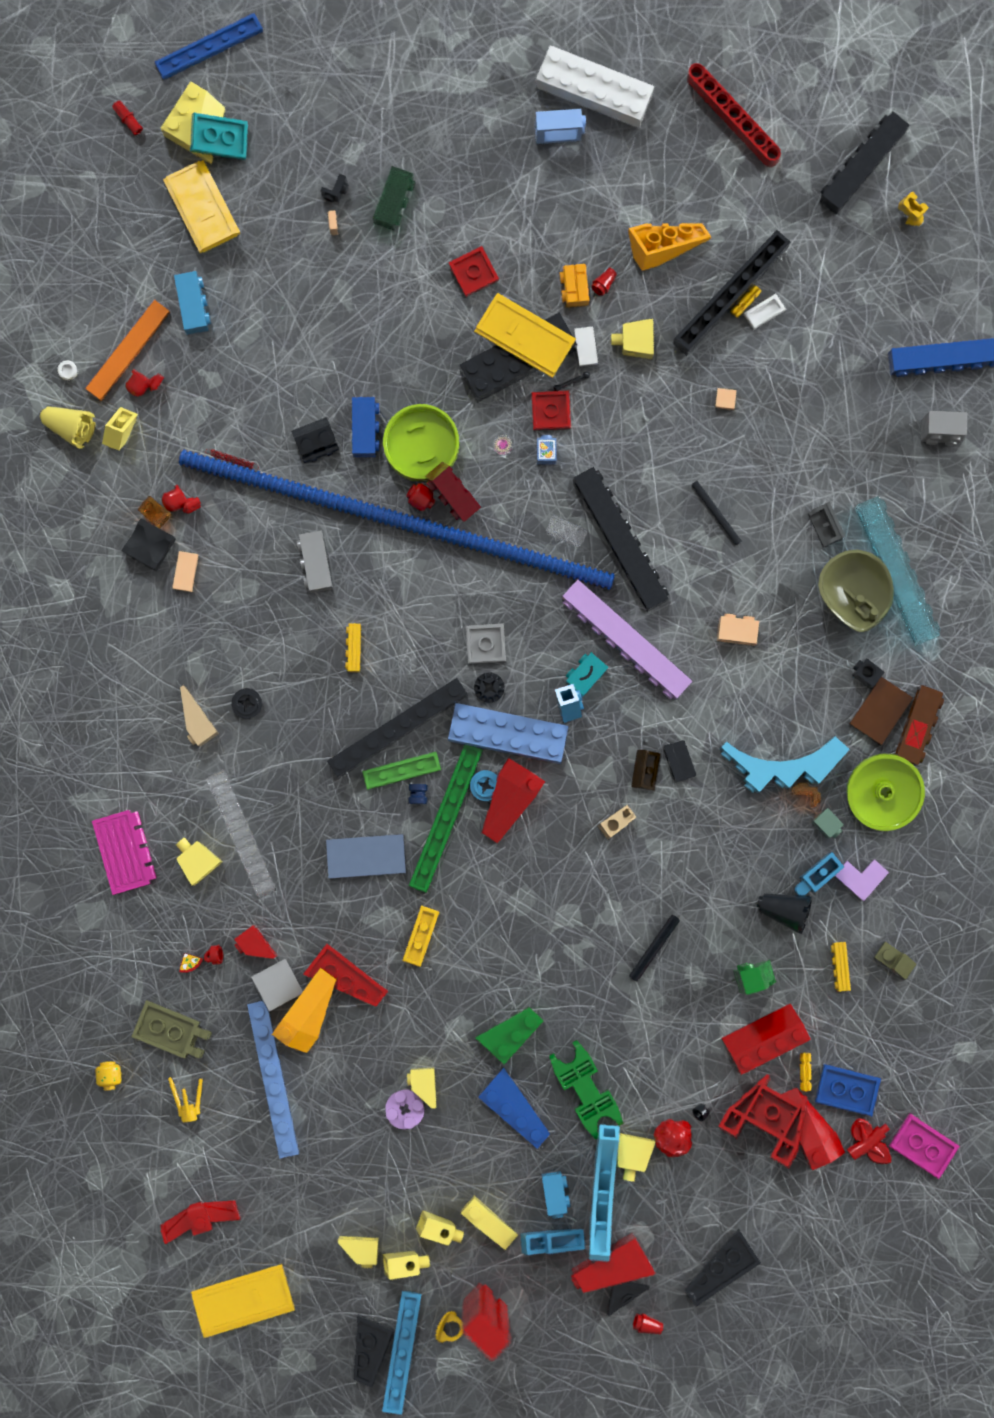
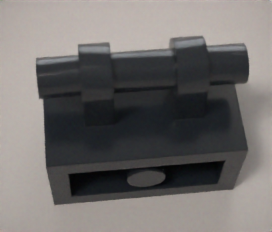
M327 417L291 431L300 454L308 453L302 456L304 464L310 461L313 463L325 455L331 456L333 452L339 450L337 443L329 445L336 442ZM324 446V448H322V449H320V450H317V451H315V452L313 451V450H315V449H318V448Z

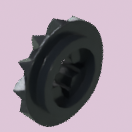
M493 672L483 673L476 679L474 684L476 696L486 703L498 701L505 689L501 677ZM495 681L493 689L496 693L489 690L484 694L486 687L483 682L490 684Z
M244 688L234 694L231 706L234 713L240 718L251 719L259 714L262 708V699L255 690ZM248 696H250V702L255 706H248L246 712H244L245 706L239 703V701H246Z

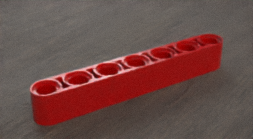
M699 63L692 64L687 75L689 85L765 166L774 167L777 165L781 156L779 146L703 65ZM696 72L700 77H694L692 73ZM710 86L713 90L707 91L704 87ZM717 100H724L725 104H719ZM736 113L738 117L732 118L729 114ZM747 126L750 128V131H744L742 127ZM755 140H761L763 144L757 145ZM773 153L776 158H769L767 154Z

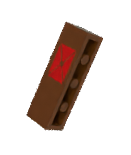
M924 685L917 688L894 755L905 758L914 766L919 765V762H923L926 752H923L925 745L930 743L932 734L929 733L931 728L935 727L938 716H936L937 710L941 709L944 703V698H942L943 692Z

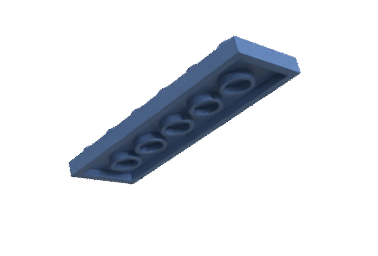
M456 703L448 741L561 764L568 726Z

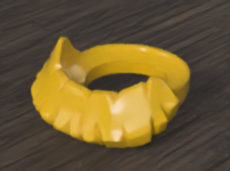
M455 1311L447 1312L440 1320L436 1330V1340L438 1342H452L459 1339L463 1334L462 1320L456 1316ZM457 1322L460 1326L459 1333L454 1337L447 1336L443 1331L445 1323Z

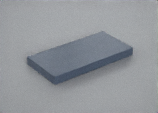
M403 834L326 840L329 878L406 873Z

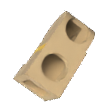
M626 805L600 823L598 828L608 840L627 826L636 816L629 806Z

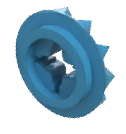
M488 770L476 773L470 782L472 794L481 801L492 800L491 797L496 787L497 775ZM489 778V785L494 789H486L484 794H482V786L477 783H484Z

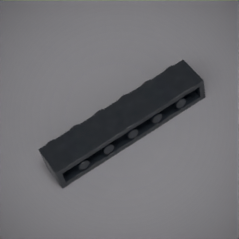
M894 111L889 116L885 115L880 120V127L877 130L874 128L867 136L869 140L865 144L862 142L855 152L857 154L847 159L842 172L840 170L836 172L832 178V184L830 186L826 184L821 190L820 194L822 196L819 201L836 215L907 132L910 124Z

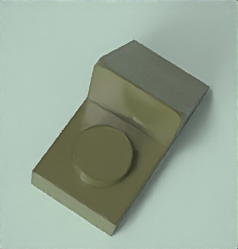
M887 942L881 945L874 956L876 960L905 980L916 966V963L905 953H901Z

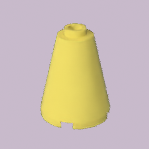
M48 406L40 414L43 425L76 448L85 447L83 446L84 442L91 440L95 430L96 422L92 420V417L95 418V416L89 411Z

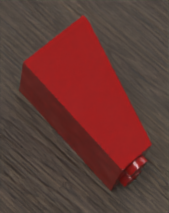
M630 1233L610 1245L609 1261L587 1259L572 1268L573 1275L571 1277L577 1290L581 1288L583 1293L652 1276L655 1274V1271L634 1234Z

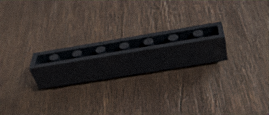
M776 230L674 338L673 344L687 356L783 255L791 242Z
M593 466L575 476L573 483L645 610L648 612L667 602L669 592L664 585L661 586L658 579L660 577L655 568L651 569L649 565L650 559L646 552L642 553L639 547L641 546L639 539L636 535L633 537L630 532L632 529L627 519L624 520L622 518V510L619 504L613 502L611 498L613 494L610 488L604 486L602 482L604 478L599 470L596 471Z
M458 678L452 680L327 761L337 778H341L467 697V692Z

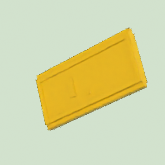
M204 160L193 163L163 179L199 253L206 252L241 234Z
M499 293L495 295L474 330L478 335L551 378L556 374L576 338Z
M282 1264L191 1291L204 1338L295 1310Z

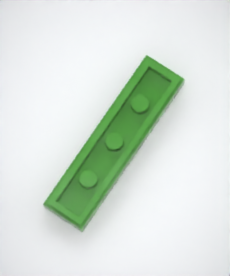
M432 752L362 771L366 788L370 790L441 771L437 752Z

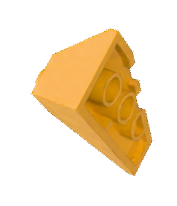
M681 223L679 226L642 224L628 229L633 258L642 271L657 267L711 239L710 234L702 223Z
M320 968L272 1035L286 1046L308 1053L320 1035L336 979Z

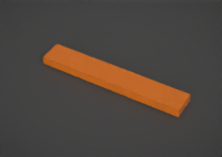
M154 300L85 389L102 401L167 318L170 311Z

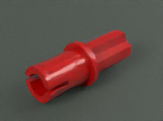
M120 100L115 102L112 108L121 118L122 124H126L134 136L140 134L143 127L134 118V113L130 112Z

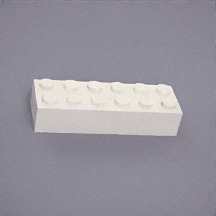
M551 45L537 75L535 87L637 128L641 125L654 91V86Z

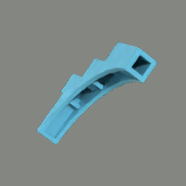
M833 737L822 748L808 756L781 762L751 757L740 752L728 742L724 743L720 748L722 751L721 755L726 760H732L737 764L735 766L737 770L742 774L745 772L748 774L743 780L746 783L744 786L752 793L754 791L760 792L773 777L775 778L774 782L779 787L788 789L802 773L805 774L804 778L810 784L815 783L817 785L850 750L837 737Z
M599 1126L589 1222V1260H610L612 1205L619 1146V1126Z

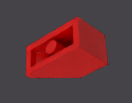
M252 925L234 939L237 942L234 945L241 954L244 952L245 955L271 959L278 956L255 925Z

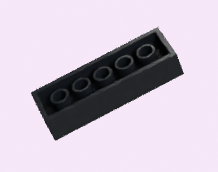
M560 312L545 319L548 323L572 336ZM576 341L567 355L577 351ZM497 345L459 364V370L477 403L539 371Z

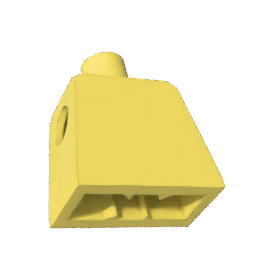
M653 319L623 324L622 334H611V345H622L623 355L652 359L654 355Z
M183 838L176 844L182 852L177 861L192 886L198 884L223 862L199 841L191 845L186 838Z
M619 1133L617 1166L625 1168L624 1180L635 1181L636 1170L645 1172L655 1145L654 1139Z
M422 1210L416 1227L420 1237L445 1245H450L451 1240L461 1243L464 1232L456 1229L452 1221Z
M415 1251L383 1254L384 1274L389 1280L420 1275V1268L430 1267L429 1256H418ZM411 1261V1264L406 1267L407 1262Z

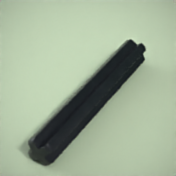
M675 915L669 917L630 973L629 977L636 982L639 981L680 922L678 917Z

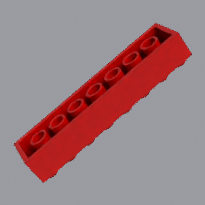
M479 1282L463 1299L462 1332L493 1361L510 1342L508 1306L501 1298L497 1300L493 1296L494 1292L486 1284L483 1286Z

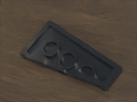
M739 1229L685 1288L686 1293L696 1307L761 1264Z

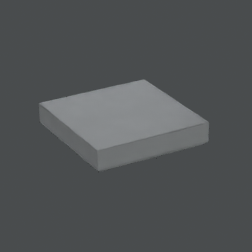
M504 623L466 626L468 664L506 662Z
M286 959L250 977L268 1012L301 995L303 992Z

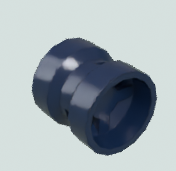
M409 784L410 797L408 798V804H427L426 792L428 791V785Z

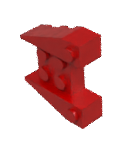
M767 1074L727 1110L718 1127L721 1131L737 1139L746 1122L778 1139L779 1142L770 1156L771 1160L789 1169L799 1150L808 1100L807 1096L804 1095L800 1104H797L767 1087L770 1081V1075Z

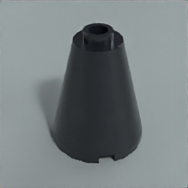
M764 893L763 897L759 896L757 907L760 908L759 912L796 933L802 934L806 926L804 923L809 916L812 897Z

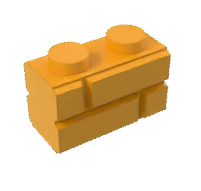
M586 264L564 265L563 272H559L560 284L564 283V290H561L562 302H566L567 308L589 305Z

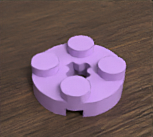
M409 1089L393 1093L389 1097L385 1108L387 1119L393 1126L399 1129H411L419 1124L425 1110L422 1099ZM408 1104V1109L411 1111L410 1113H405L404 1115L401 1113L402 1110L399 1108L400 1106Z

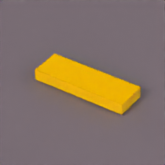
M421 906L402 961L421 967L439 911Z

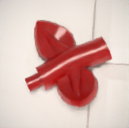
M859 1118L851 1126V1135L859 1142L846 1150L854 1160L867 1154L868 1158L874 1163L889 1164L891 1163L889 1149L880 1141L886 1137L885 1133L890 1128L885 1123L880 1128L876 1126L872 1129L871 1124L867 1120Z

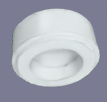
M66 360L59 364L58 374L62 379L70 381L77 376L78 369L73 362Z

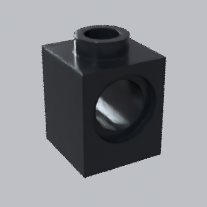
M866 658L863 661L859 660L853 667L855 671L852 676L871 689L885 672ZM863 668L870 669V677L863 675Z

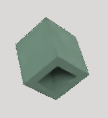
M828 808L824 809L811 822L827 839L831 837L836 838L842 832L840 828L844 825Z

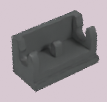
M830 502L808 513L823 548L845 537Z

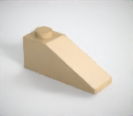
M183 685L180 687L186 730L189 733L187 737L193 745L197 744L201 747L219 733L188 689Z

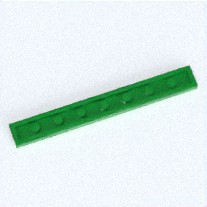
M464 744L409 883L410 887L427 893L483 752L482 749Z

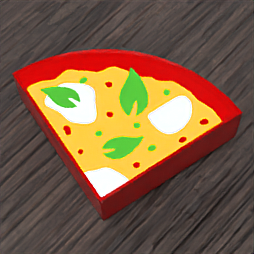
M184 953L179 972L187 973L197 969L202 964L204 958Z

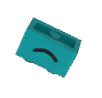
M592 652L589 655L584 654L578 661L580 664L576 670L572 668L565 676L568 678L565 683L567 685L574 684L575 690L580 691L582 698L609 668Z

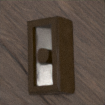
M637 750L631 787L655 791L660 753Z

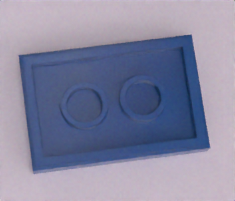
M823 1064L814 1102L872 1117L881 1078Z

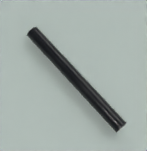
M695 481L691 484L734 544L738 545L741 543L742 540L700 483Z

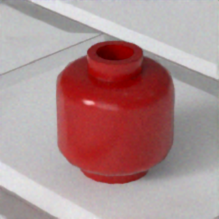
M422 483L413 484L406 495L408 504L419 511H424L426 508L431 509L436 500L433 498L434 491Z

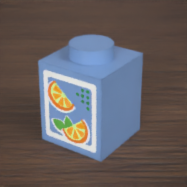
M543 435L541 438H537V465L556 464V438H552L550 435Z

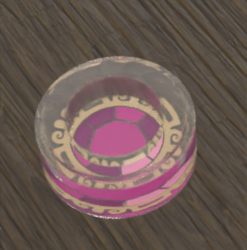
M503 434L498 435L493 442L494 450L499 454L509 453L512 449L511 438Z

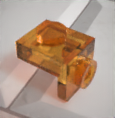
M148 496L138 508V511L159 529L172 516L168 510L151 496Z
M797 783V786L792 787V795L811 796V807H817V803H820L821 793L818 792V787H809V783Z

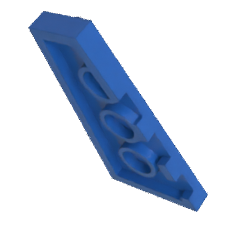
M503 1067L478 1098L538 1149L550 1133Z

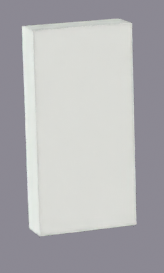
M774 294L746 311L743 315L752 329L755 330L783 313L786 309L778 296Z
M593 326L574 329L579 367L598 365Z

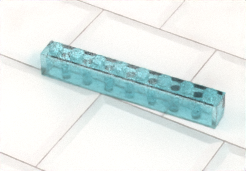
M880 496L858 504L855 509L874 553L883 561L891 574L894 599L915 647L939 637L940 626L937 621L934 622L932 608L929 604H926L924 599L925 592L921 586L919 587L916 581L918 579L917 574L908 563L910 562L909 555L901 547V537L899 534L896 535L894 531L895 524L893 519L887 515L885 501L881 500Z

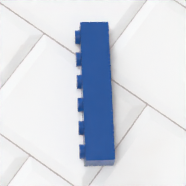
M994 338L891 348L888 352L890 375H896V377H904L908 373L924 375L928 371L943 373L948 369L957 372L968 367L976 370L990 365V368H994Z

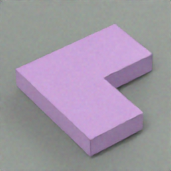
M873 860L862 873L846 861L843 864L844 868L835 877L859 899L864 901L889 872L876 860Z

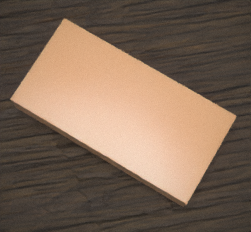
M179 551L173 589L192 592L198 554Z

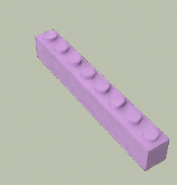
M577 580L562 596L565 607L569 610L574 609L578 613L577 617L582 622L591 624V629L598 636L602 634L606 638L605 642L613 649L615 647L621 651L620 655L626 661L631 660L638 672L641 674L646 673L649 676L648 680L657 687L659 685L664 689L663 694L666 697L676 700L692 682L690 678L582 582Z

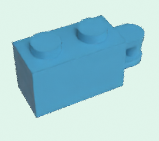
M833 852L826 854L799 877L802 881L795 886V893L803 896L809 891L816 892L840 872L844 865Z

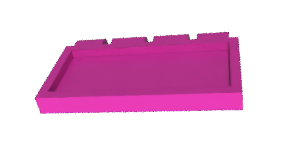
M130 810L92 821L112 895L150 885V880L157 878L153 865L148 867L145 865L152 862L148 847H140V845L147 842L143 828L135 829L136 826L142 825L138 812L131 813Z

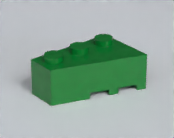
M770 960L756 964L743 963L737 965V969L733 970L739 993L745 995L766 990L770 985L776 983Z
M527 1007L477 1035L475 1038L505 1064L544 1020L530 1007Z

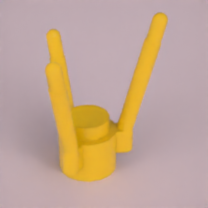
M169 1077L168 1081L178 1108V1115L181 1116L182 1122L196 1121L197 1114H200L202 1078L198 1082L196 1104L194 1107V1104H188L186 1089H182L184 1105L181 1106L173 1080Z

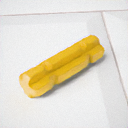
M753 285L749 292L731 309L732 315L736 318L739 317L761 293L760 288Z
M800 1053V1061H802V1064H800V1080H802L800 1082L801 1091H811V1054Z

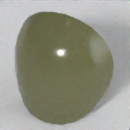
M847 550L830 559L820 573L818 586L822 601L837 619L858 632H865L874 628L891 608L894 596L891 574L883 561L872 553L862 550Z

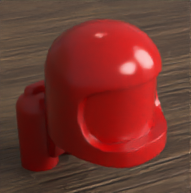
M133 369L132 376L126 382V389L131 395L139 397L149 387L150 391L157 390L165 377L158 373L149 379Z
M178 484L174 486L173 490L162 495V504L170 512L183 508L184 513L190 514L201 508L199 498L192 497L186 499Z

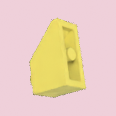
M120 407L105 425L102 444L120 451L129 438L138 414Z
M434 1067L411 1069V1073L407 1074V1084L411 1085L412 1091L432 1109L436 1108Z
M339 1236L338 1244L356 1264H361L363 1268H373V1265H377L379 1238Z

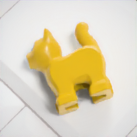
M911 192L900 201L898 209L908 216L906 225L921 226L924 222L923 214L929 207L925 203L919 204L916 201L918 196L914 192Z

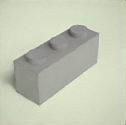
M322 530L299 534L300 540H297L298 551H302L303 559H300L302 570L306 571L307 576L303 578L305 589L309 588L310 593L333 589Z

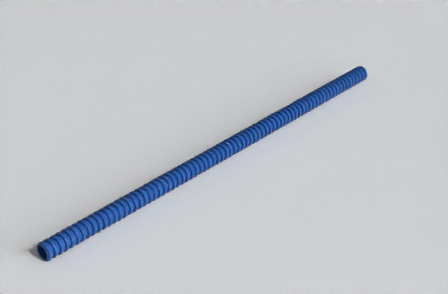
M186 449L181 452L179 457L180 466L185 465L187 468L190 466L191 469L196 468L197 471L202 470L204 473L207 471L208 474L213 473L214 476L218 474L221 478L224 476L225 479L230 478L231 481L235 479L238 483L242 481V484L247 483L249 486L252 484L253 487L259 486V489L265 488L266 491L268 489L270 492L276 491V494L282 493L283 496L287 494L288 497L293 496L294 499L299 498L300 501L304 499L305 502L310 501L311 504H321L322 507L327 506L328 509H338L339 512L344 511L345 514L348 512L350 515L356 514V517L361 516L363 519L366 517L367 520L373 519V522L379 521L380 524L382 522L384 525L390 524V527L394 525L397 529L399 527L401 530L407 529V532L411 530L414 534L418 532L419 535L424 534L425 537L427 535L430 538L435 537L436 540L441 539L442 542H452L453 545L459 544V547L463 545L464 548L469 547L470 550L476 549V552L480 550L481 553L487 552V555L493 554L494 557L496 555L498 558L504 557V560L510 559L511 562L513 560L516 561L515 563L521 562V565L525 563L528 567L530 565L533 568L539 567V570L542 568L545 572L547 570L550 573L556 572V575L561 574L563 577L566 575L567 578L573 577V580L579 579L580 582L581 580L584 583L590 582V585L594 583L597 587L601 585V588L607 587L610 590L615 577L614 573L610 575L607 571L604 573L603 570L597 571V568L593 570L590 566L588 568L585 565L579 566V563L576 565L574 562L569 563L568 560L562 561V558L559 560L557 557L552 558L551 555L545 556V553L541 555L538 551L537 553L534 550L528 551V548L524 550L521 546L517 548V545L511 546L510 543L508 545L505 542L500 543V540L494 541L493 538L491 540L488 537L483 538L482 535L477 536L476 533L472 535L471 532L465 533V530L460 531L458 528L455 530L454 527L448 528V525L443 526L441 523L438 525L437 522L431 523V520L427 522L424 518L422 520L420 517L414 518V515L410 517L407 513L403 515V512L397 513L396 510L394 512L391 509L386 510V507L380 508L379 505L377 507L374 504L369 505L368 502L363 503L362 500L358 502L357 499L352 500L351 497L346 498L344 495L341 497L340 494L335 495L334 492L329 493L327 490L324 492L323 489L317 490V487L313 489L310 485L308 487L306 484L300 485V482L296 484L293 480L289 482V479L283 480L282 477L280 479L278 476L272 477V474L266 475L265 472L263 474L261 471L255 472V469L249 470L248 467L244 469L243 466L238 467L237 464L232 465L231 462L227 464L226 461L221 462L220 459H210L209 456L204 457L203 454H193L192 451L187 452Z

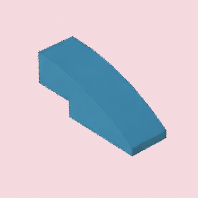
M584 1229L520 1233L521 1249L525 1255L552 1254L585 1249Z

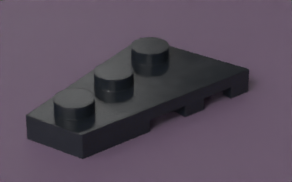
M357 1315L353 1380L372 1388L394 1330L361 1315Z

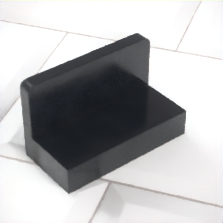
M684 740L662 747L675 783L696 776Z

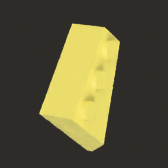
M191 81L161 127L164 137L190 151L192 113L223 117L225 107L206 90ZM191 152L212 164L213 155Z

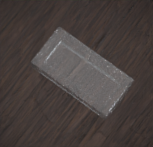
M553 515L546 529V533L578 548L581 547L588 530L556 515Z

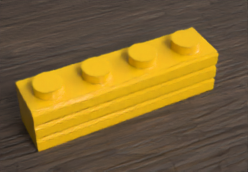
M349 623V626H346V634H348V638H346V645H348L346 657H348V662L345 663V669H348V672H360L361 624Z
M846 942L832 943L830 949L831 953H833L832 965L835 968L833 976L836 978L834 987L838 992L851 991Z

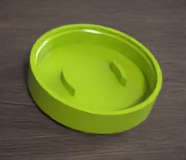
M416 404L401 409L390 419L384 431L383 447L389 465L397 474L411 481L427 482L428 480L425 476L441 462L450 465V467L454 465L459 452V435L453 420L444 411L435 406Z

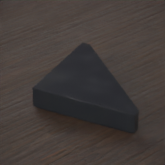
M632 1281L612 1285L607 1316H611V1314L636 1299L643 1292L649 1290L650 1286Z

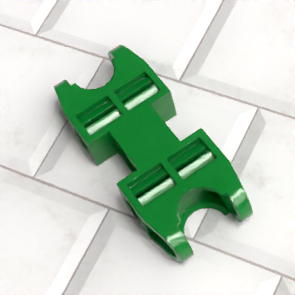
M575 1040L572 1042L576 1048L574 1050L575 1058L572 1062L563 1063L560 1059L557 1060L554 1053L550 1054L549 1057L555 1075L563 1089L566 1090L573 1086L582 1104L574 1109L584 1127L596 1140L598 1139L597 1122L601 1117L608 1116L612 1118L613 1121L617 1122L618 1126L623 1125V1120L610 1091L607 1089L601 1093L598 1092L590 1077L598 1072L587 1051Z

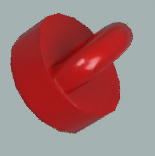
M220 945L211 946L204 954V960L207 963L211 962L213 965H218L223 962L224 954Z

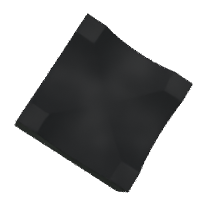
M140 518L133 534L121 551L157 572L176 538Z

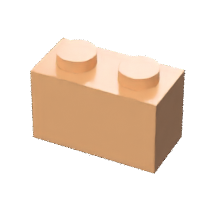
M724 614V616L719 618L717 641L755 646L757 644L759 621L750 616H743V619L736 618V615Z

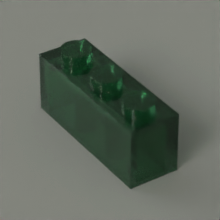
M394 166L391 167L373 215L374 224L395 231L396 226L401 225L403 215H401L402 210L407 208L409 203L408 194L410 191L413 192L416 184L413 173Z

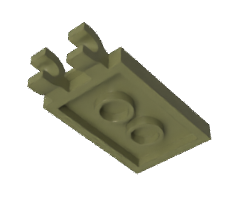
M146 1000L131 1037L184 1059L187 1058L188 1054L202 1058L205 1050L194 1047L198 1037L209 1040L212 1032L199 1028L201 1022Z

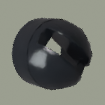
M699 1104L692 1110L693 1115L699 1121H704L709 1116L710 1109H706L705 1104Z

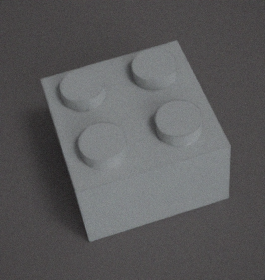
M929 411L921 419V442H926L927 445H937L938 443H945L947 446L957 445L967 436L968 412Z

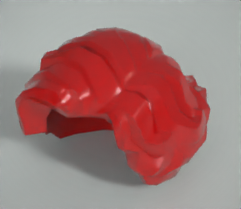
M673 1119L661 1122L654 1131L656 1147L667 1157H680L687 1154L692 1147V1127L690 1123L685 1120L674 1121Z

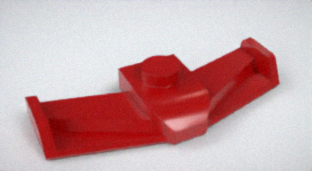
M236 1200L191 1204L188 1208L161 1224V1233L165 1245L190 1229L193 1236L213 1229L211 1222L241 1220Z

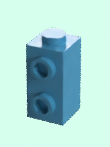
M574 684L556 689L557 704L563 722L581 718V710L584 709L582 696L579 690H575Z
M561 1171L542 1174L548 1216H552V1218L564 1217V1214L567 1213V1208L570 1207L569 1195L565 1196L564 1188H567L566 1176H562Z

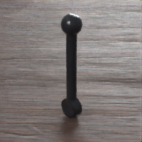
M585 371L583 375L565 383L553 386L554 391H559L561 388L583 378L588 379L590 373Z

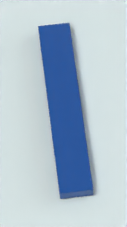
M255 13L155 61V65L163 80L263 32V28Z

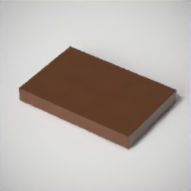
M881 677L849 725L881 746L913 697Z

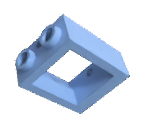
M581 109L536 112V144L581 141V136L585 134L586 127L585 115H582Z

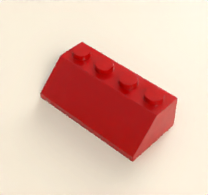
M791 1003L721 1038L738 1073L741 1075L811 1040L803 1022Z

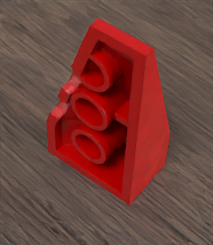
M510 758L507 759L497 775V783L492 793L491 805L487 811L481 832L496 843L502 839L545 783L543 779Z
M797 1087L781 1094L797 1104H800L804 1097ZM807 1101L800 1147L809 1168L815 1170L833 1162L845 1154L838 1134L812 1104Z

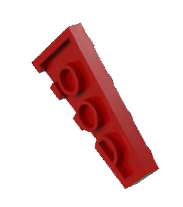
M328 943L303 974L313 978L321 968L336 979L335 989L375 1007L388 992V990Z

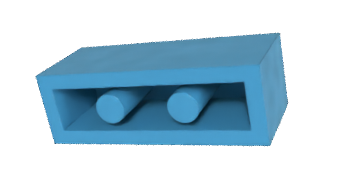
M196 271L174 275L186 334L209 331L208 324H211L209 313L205 312L204 306H208L206 295H202L201 288H204L202 277H199Z

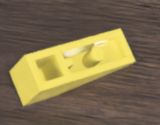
M475 1195L461 1210V1214L505 1250L518 1236L513 1229Z

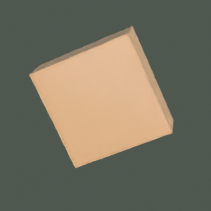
M329 211L330 233L338 235L336 212Z
M718 388L715 408L734 410L736 390Z

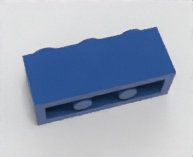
M352 397L353 457H376V452L380 451L379 440H376V433H379V421L376 422V414H379V403H376L375 397Z

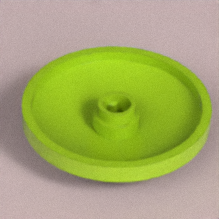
M878 754L862 761L851 773L847 783V801L852 813L861 823L875 830L891 831L906 826L918 815L925 798V786L921 774L908 760L894 754Z

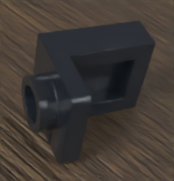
M339 174L333 190L322 187L320 191L323 198L331 203L334 201L339 203L342 195H345L349 188L347 177Z

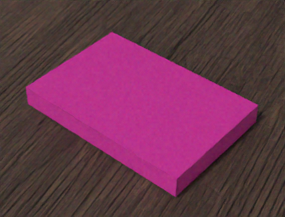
M910 1113L889 1144V1147L937 1179H940L960 1147Z

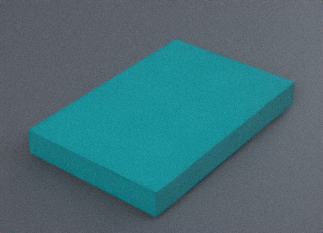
M192 113L190 152L245 160L248 121Z

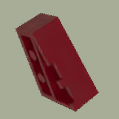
M441 462L425 476L428 480L426 484L432 491L436 490L440 494L438 499L444 506L448 504L452 509L450 513L456 520L460 519L465 522L481 506L464 487L460 478L455 476L450 465Z

